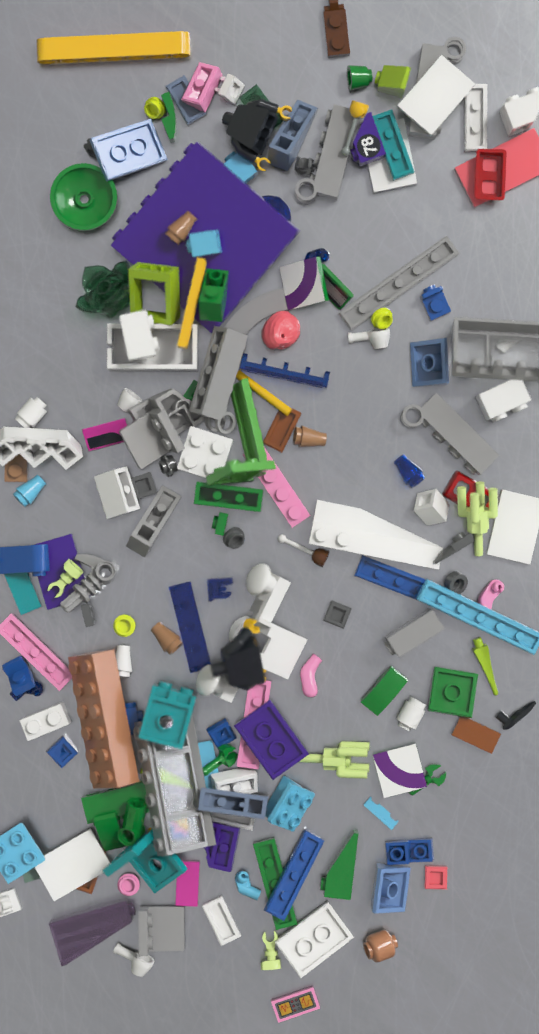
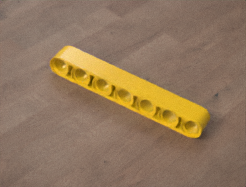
M185 31L47 37L36 40L37 63L40 64L169 59L190 56V34Z

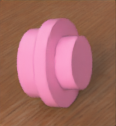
M126 873L119 878L117 887L121 894L132 896L139 890L140 882L134 874Z

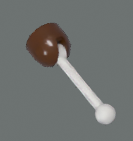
M283 534L278 536L280 543L285 542L312 555V560L316 565L324 566L330 551L322 548L312 551L287 539Z

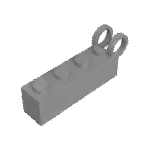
M451 37L445 42L444 46L423 43L416 84L441 55L452 64L459 63L466 52L465 42L461 38ZM455 45L460 49L461 54L452 56L448 53L447 47ZM410 120L408 136L435 139L436 133H441L442 124L430 136L413 120Z
M334 104L333 110H328L325 123H329L327 132L322 131L319 143L323 145L321 153L316 154L314 166L318 167L316 175L311 174L310 179L304 178L299 180L295 186V197L299 202L303 204L311 203L315 200L316 196L337 201L349 156H344L341 150L345 147L353 122L350 108ZM303 185H309L313 189V194L309 197H303L299 193V188Z
M214 326L189 412L205 417V425L210 431L229 434L235 428L236 419L231 412H227V405L230 394L233 391V384L240 367L241 357L245 350L248 336L232 329ZM225 415H228L230 418V426L226 430H223L222 428L225 425ZM210 418L216 419L215 428L211 426Z
M437 393L422 407L412 404L404 408L401 413V420L407 427L414 428L420 424L424 427L429 425L435 431L433 436L440 443L445 441L450 446L449 452L457 459L461 457L466 462L464 466L473 475L475 473L481 475L500 456ZM409 409H415L419 412L420 418L417 423L407 421L406 412Z

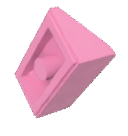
M199 62L181 99L182 102L206 112L216 92L215 87H218L221 81L220 77L223 76L219 67Z

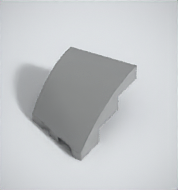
M173 388L158 393L128 409L133 421L154 408L165 410L177 434L205 420V417L189 412L192 401L183 397L182 394Z

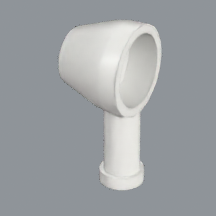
M390 328L358 333L349 332V344L370 340L374 349L386 348L390 339Z
M124 388L117 405L123 411L129 413L128 409L142 402V399L130 389Z
M117 943L113 951L114 954H119L131 960V972L139 977L145 976L155 962L150 955L139 956V952H133Z

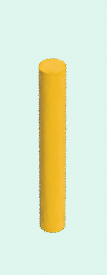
M239 370L237 372L236 379L240 381L248 378L252 391L286 416L291 413L292 409L242 371Z

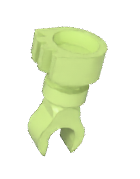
M70 559L64 564L66 573L63 572L60 575L61 578L51 583L48 587V591L53 586L59 587L60 592L55 598L64 593L65 586L72 583V578L78 579L84 573Z
M274 931V940L270 942L266 940V933L264 932L262 939L266 945L264 954L267 956V960L261 962V970L281 969V961L276 959L278 950H275L274 942L278 939V935Z

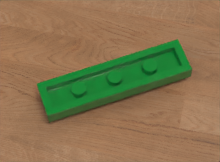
M274 837L253 843L268 900L283 872ZM293 905L285 921L272 915L276 930L297 925Z

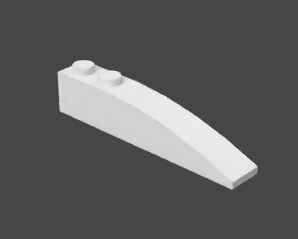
M317 500L309 544L439 570L440 562L435 564V560L443 551L442 547L363 509Z

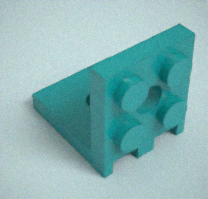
M159 681L158 684L155 683L152 686L138 738L182 750L197 694H193L194 689L181 686L180 690L172 688V683ZM164 715H169L173 719V724L169 728H164L160 725V718Z
M151 829L132 846L126 847L102 871L108 878L130 862L155 894L182 875L188 868L176 853L168 856L157 855L153 845L154 833L153 829ZM153 860H158L162 868L156 867Z

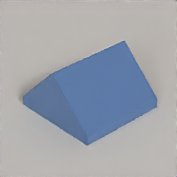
M447 338L410 342L412 387L449 384Z
M376 863L371 900L372 913L405 912L410 867Z

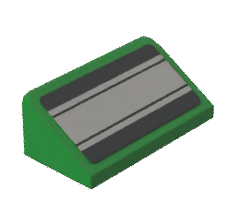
M322 264L328 299L338 310H341L353 298L354 294L325 264Z

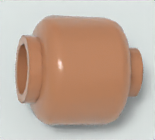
M382 930L368 935L366 942L363 943L367 958L378 963L394 957L395 948L398 947V943L394 935H390L386 930Z

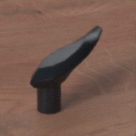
M536 702L529 703L521 710L516 711L510 718L501 711L496 719L504 724L503 730L510 729L533 709Z

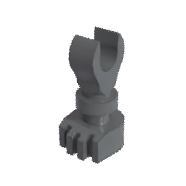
M297 157L295 172L301 177H311V172H314L313 168H315L314 164H312L314 160L312 158Z

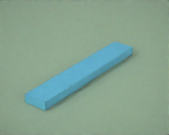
M425 579L416 597L417 600L533 655H535L539 647L538 631L429 579Z

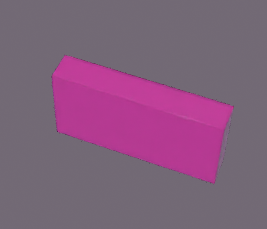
M181 860L188 869L177 877L175 906L198 907L200 861Z

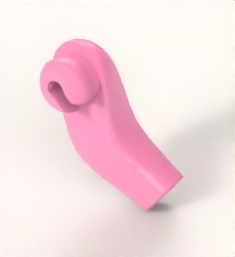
M497 579L490 581L480 593L477 603L492 609V603L503 592L504 584Z
M315 654L308 659L300 671L303 693L310 698L315 697L318 693L315 673L322 662Z

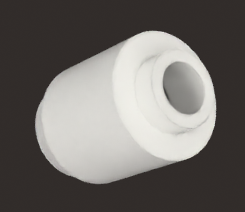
M30 397L17 412L18 415L15 420L25 428H34L47 413L44 409L47 405L38 397L35 399Z
M410 697L409 701H405L396 718L400 721L398 725L408 731L411 728L416 730L425 713L426 705Z

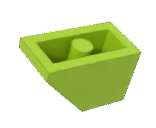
M384 65L382 71H377L374 84H378L377 91L402 98L411 68L407 66Z

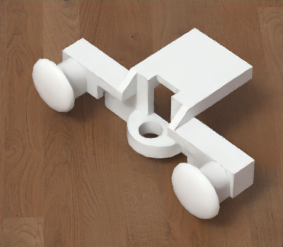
M260 563L249 571L246 578L247 591L251 595H257L249 610L253 612L252 617H240L233 623L229 631V641L238 635L246 619L257 620V623L254 625L260 628L259 632L269 637L262 652H260L263 669L288 679L307 639L271 623L291 582L271 573L267 564ZM210 664L201 669L196 679V688L200 695L208 696L213 693L231 703L239 689L229 686L225 675L213 677Z

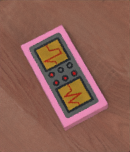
M313 986L271 1000L278 1023L320 1009Z

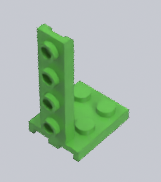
M244 378L234 384L231 393L246 461L239 463V460H232L226 462L224 467L215 468L214 473L206 476L208 485L254 481L253 477H261L266 474V471L276 469L274 460L267 461V454L264 449L262 433L259 428L257 411L254 407L248 378Z

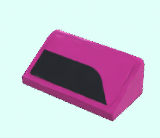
M123 418L82 429L88 451L123 443L124 440L119 431L127 426L126 419Z

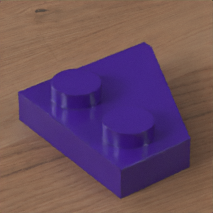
M212 821L216 845L204 847L207 854L208 867L231 872L241 828Z

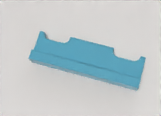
M370 796L363 805L392 830L399 821L393 820L390 817L391 813L380 803L375 804Z

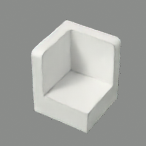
M437 489L417 493L414 512L426 525L429 526L447 521L449 502Z

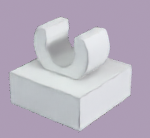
M227 74L226 77H220L223 84L221 88L215 87V91L226 101L235 105L245 84L235 76Z
M15 888L0 892V917L22 909Z

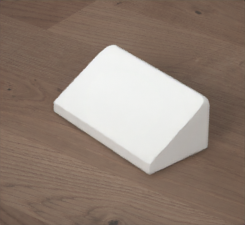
M242 767L211 774L213 789L249 794L258 792V774L255 769Z

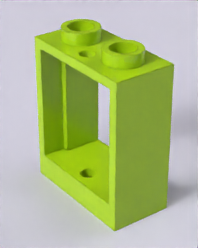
M137 262L128 269L130 313L143 311L142 279L165 282L166 313L146 310L148 315L153 316L154 323L172 325L180 319L179 267Z

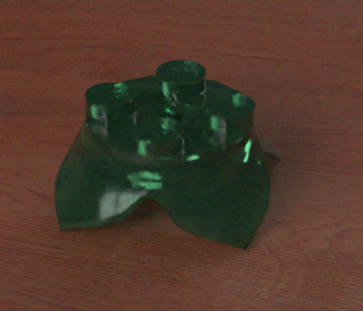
M127 260L118 262L112 270L100 265L85 267L82 286L86 294L77 299L75 307L87 313H99L107 318L114 317L119 310L130 302L128 270L130 265Z

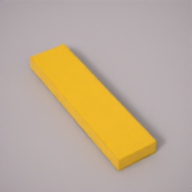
M197 258L177 344L180 349L186 350L188 348L207 265L206 260L202 258Z

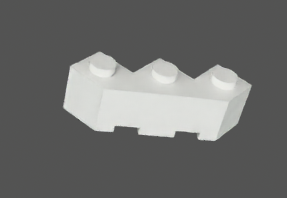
M3 427L0 429L1 466H4L20 453L33 468L52 455L67 470L83 457L80 443L67 430Z

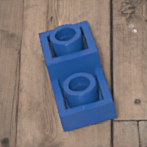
M432 838L386 842L387 865L433 862Z

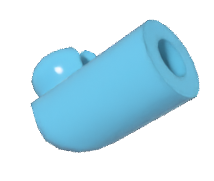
M238 872L235 876L238 892L258 900L261 890L251 886L247 872Z

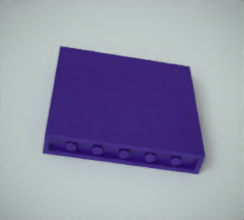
M196 142L195 144L190 143L183 152L185 156L180 162L176 160L169 169L171 173L166 179L163 177L155 185L157 190L153 195H147L140 204L142 208L139 212H133L126 221L128 225L124 230L119 229L112 237L114 242L111 246L133 265L137 262L179 267L180 306L184 310H186L197 258L206 260L207 269L229 271L226 307L222 322L200 320L198 300L194 319L212 333L214 326L220 327L301 230L200 142ZM186 211H189L197 218L189 234L219 230L222 252L192 257V252H188L186 242L187 239H190L189 234L185 242L182 241L178 245L165 234L168 230L167 227L184 215ZM151 280L165 292V282Z

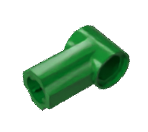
M130 799L126 804L123 825L118 832V839L125 846H132L145 834L144 820L147 805H145V801L140 799Z

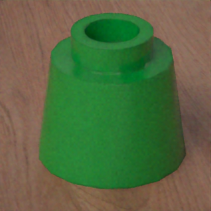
M347 66V83L350 91L367 87L369 83H372L371 69H367L366 66Z

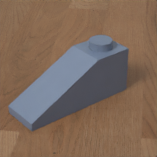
M300 100L296 101L292 112L288 114L290 120L283 122L269 145L268 160L270 163L268 164L285 171L289 170L300 151L316 115L317 107Z
M201 787L198 810L265 819L268 796Z

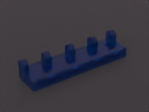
M243 353L240 371L327 389L329 371L324 373V378L309 375L311 367H306L305 374L289 371L288 362H284L283 369L266 366L267 358L264 357L262 364L248 362V354Z
M189 581L169 586V591L190 673H194L211 664L192 584Z

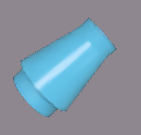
M36 475L31 480L17 487L13 496L26 507L28 504H32L46 483L39 475Z

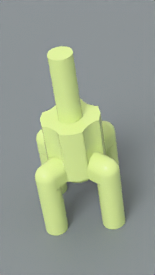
M482 481L476 482V493H470V507L466 505V487H457L458 515L460 517H467V531L474 534L475 556H483V534L488 532L489 519H495L498 516L497 488L488 489V508L485 506V483Z
M342 741L339 743L338 748H324L323 754H309L299 762L323 763L324 770H336V775L339 778L367 779L370 764L351 763V756L368 757L370 742Z

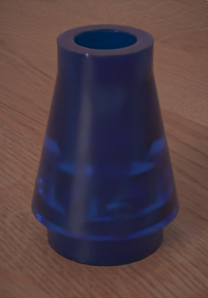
M405 455L400 456L394 461L406 485L413 488L424 480L425 476L422 474L424 471Z

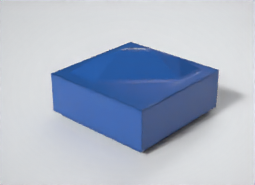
M226 718L206 729L217 749L222 744H228L237 738Z
M64 737L59 738L46 751L60 768H63L78 754Z

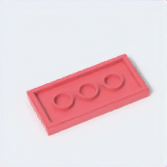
M535 128L493 148L503 149L507 152L505 192L539 176V136ZM476 157L454 168L474 208L489 201L475 198ZM484 159L483 170L497 171V160ZM483 181L482 192L485 194H495L496 182Z

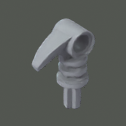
M89 554L76 555L75 560L89 566L92 571L87 575V580L82 579V585L75 584L73 586L74 592L60 603L64 611L67 613L71 612L82 601L88 603L90 601V594L92 596L96 595V589L100 591L102 589L101 585H108L113 581L116 570L111 562ZM106 568L111 572V576L103 578L100 576L99 570Z

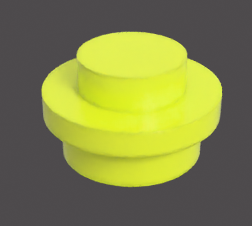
M150 97L145 102L144 111L149 118L159 119L164 116L166 107L161 99Z
M388 308L376 310L371 317V323L379 329L388 328L393 321L392 313Z
M120 615L113 623L115 633L121 637L130 636L136 627L134 619L129 615Z

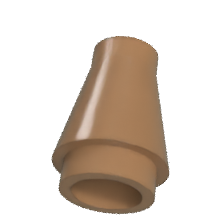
M186 211L184 215L167 227L168 230L165 234L179 245L182 241L185 242L197 218L189 211Z
M302 425L301 427H295L293 434L294 445L310 447L325 446L326 433Z
M158 622L151 629L163 651L168 652L169 655L173 654L183 644L180 640L181 637L161 622Z

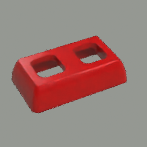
M478 149L476 151V199H505L506 150ZM496 159L497 171H484L483 160ZM495 181L496 193H483L482 182Z
M457 470L452 475L442 495L458 505L457 495L453 490L459 481H463L470 487L466 494V505L470 507V493H476L477 481ZM485 487V495L489 498V488ZM488 500V502H487L486 505H485V506L488 507V508H489V500Z

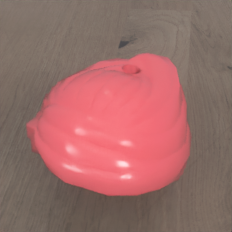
M288 311L274 313L265 322L262 329L263 343L270 349H287L298 339L300 323Z

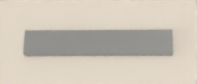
M445 236L338 312V314L350 331H352L372 317L376 310L389 305L460 253L448 236Z

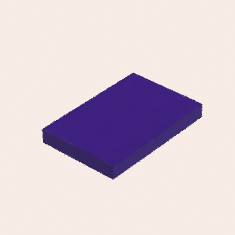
M72 534L34 544H48L50 571H46V576H37L47 610L60 607V603L74 592L73 586L75 584L82 585L81 580H85L84 573L78 579L72 578V583L67 584L64 593L57 598L55 596L60 592L58 586H53L48 591L49 585L58 581L63 572L66 573L64 564L68 559L75 562L82 569L81 563L75 560L78 553Z
M271 700L265 702L234 725L272 780L309 755Z

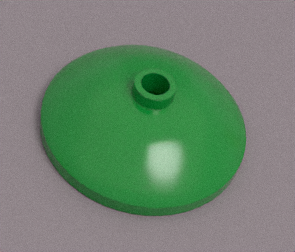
M87 163L74 164L65 168L55 178L50 191V202L56 217L64 225L80 231L93 230L105 224L113 215L117 205V190L113 180L106 182L100 167ZM81 197H88V202L82 203L80 201Z

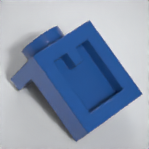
M435 285L423 289L424 294L420 296V299L430 321L451 312L442 286L436 288Z
M22 656L2 665L15 696L36 687L32 671Z

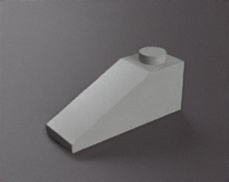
M162 485L131 534L126 547L146 557L181 496Z

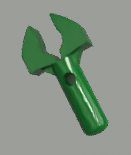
M222 744L218 747V757L202 767L204 776H207L222 764L228 768L234 765L238 758V754L233 751L236 748L230 744Z
M434 763L425 767L427 770L425 776L427 785L434 783L440 786L444 783L446 778L445 771L438 777H431L433 771L441 767L440 764ZM422 789L410 791L408 793L411 796H413Z

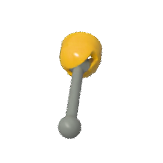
M352 101L350 105L353 122L345 147L341 150L344 156L350 154L349 147L358 119L363 118L369 108L368 105L357 101Z

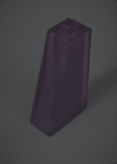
M125 897L51 919L49 926L61 966L67 965L132 923L133 915H136L133 902H129L128 898Z

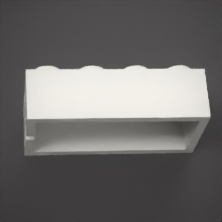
M107 324V344L113 346V349L107 348V369L198 371V325L193 324L188 348L185 350L177 346L182 324H154L155 328H151L152 337H157L159 344L156 356L129 361L121 324Z

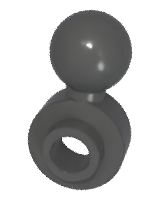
M454 571L447 576L444 585L445 588L461 594L468 585V579L462 573Z

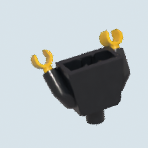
M264 99L251 101L246 105L239 104L234 114L226 112L222 118V123L228 126L226 134L232 137L231 144L237 154L250 163L255 162L261 171L266 170L260 167V162L266 160L270 163L267 158H259L258 154H263L278 117L280 116L283 121L290 120V117L284 116L282 112L284 110L292 112L290 106L285 105L280 108L278 104Z
M251 618L245 620L242 631L226 647L220 650L222 661L210 664L213 677L225 675L229 686L246 691L257 684L265 683L266 677H264V673L267 671L263 669L259 644L255 636H252V633H259L260 628L254 625L257 623V620Z

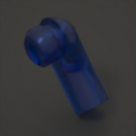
M318 248L309 251L304 260L320 257L322 263L326 262L330 255L327 250Z
M34 681L36 687L18 696H15L12 691L9 694L15 701H18L24 694L40 696L43 693V687L41 683Z

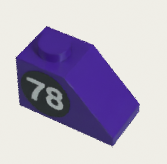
M371 112L366 114L353 141V149H350L353 161H358L360 167L383 159L386 156Z

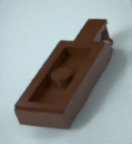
M328 0L329 6H324L323 12L328 57L350 55L344 4H338V0Z

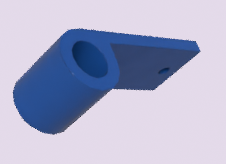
M48 544L0 547V574L32 572V576H46V571H50Z

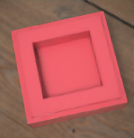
M425 865L424 888L447 889L448 867Z

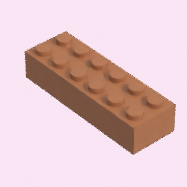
M114 649L68 657L69 671L73 681V693L76 696L77 714L82 728L81 735L86 749L85 757L88 761L89 777L93 788H119L139 782Z

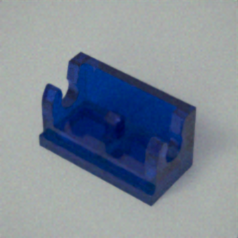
M233 577L207 579L208 602L214 601V599H225L231 595V592H222L226 591V587L221 586L231 585Z

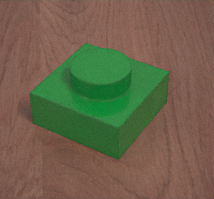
M219 512V516L214 515L212 529H216L215 534L224 536L229 514Z

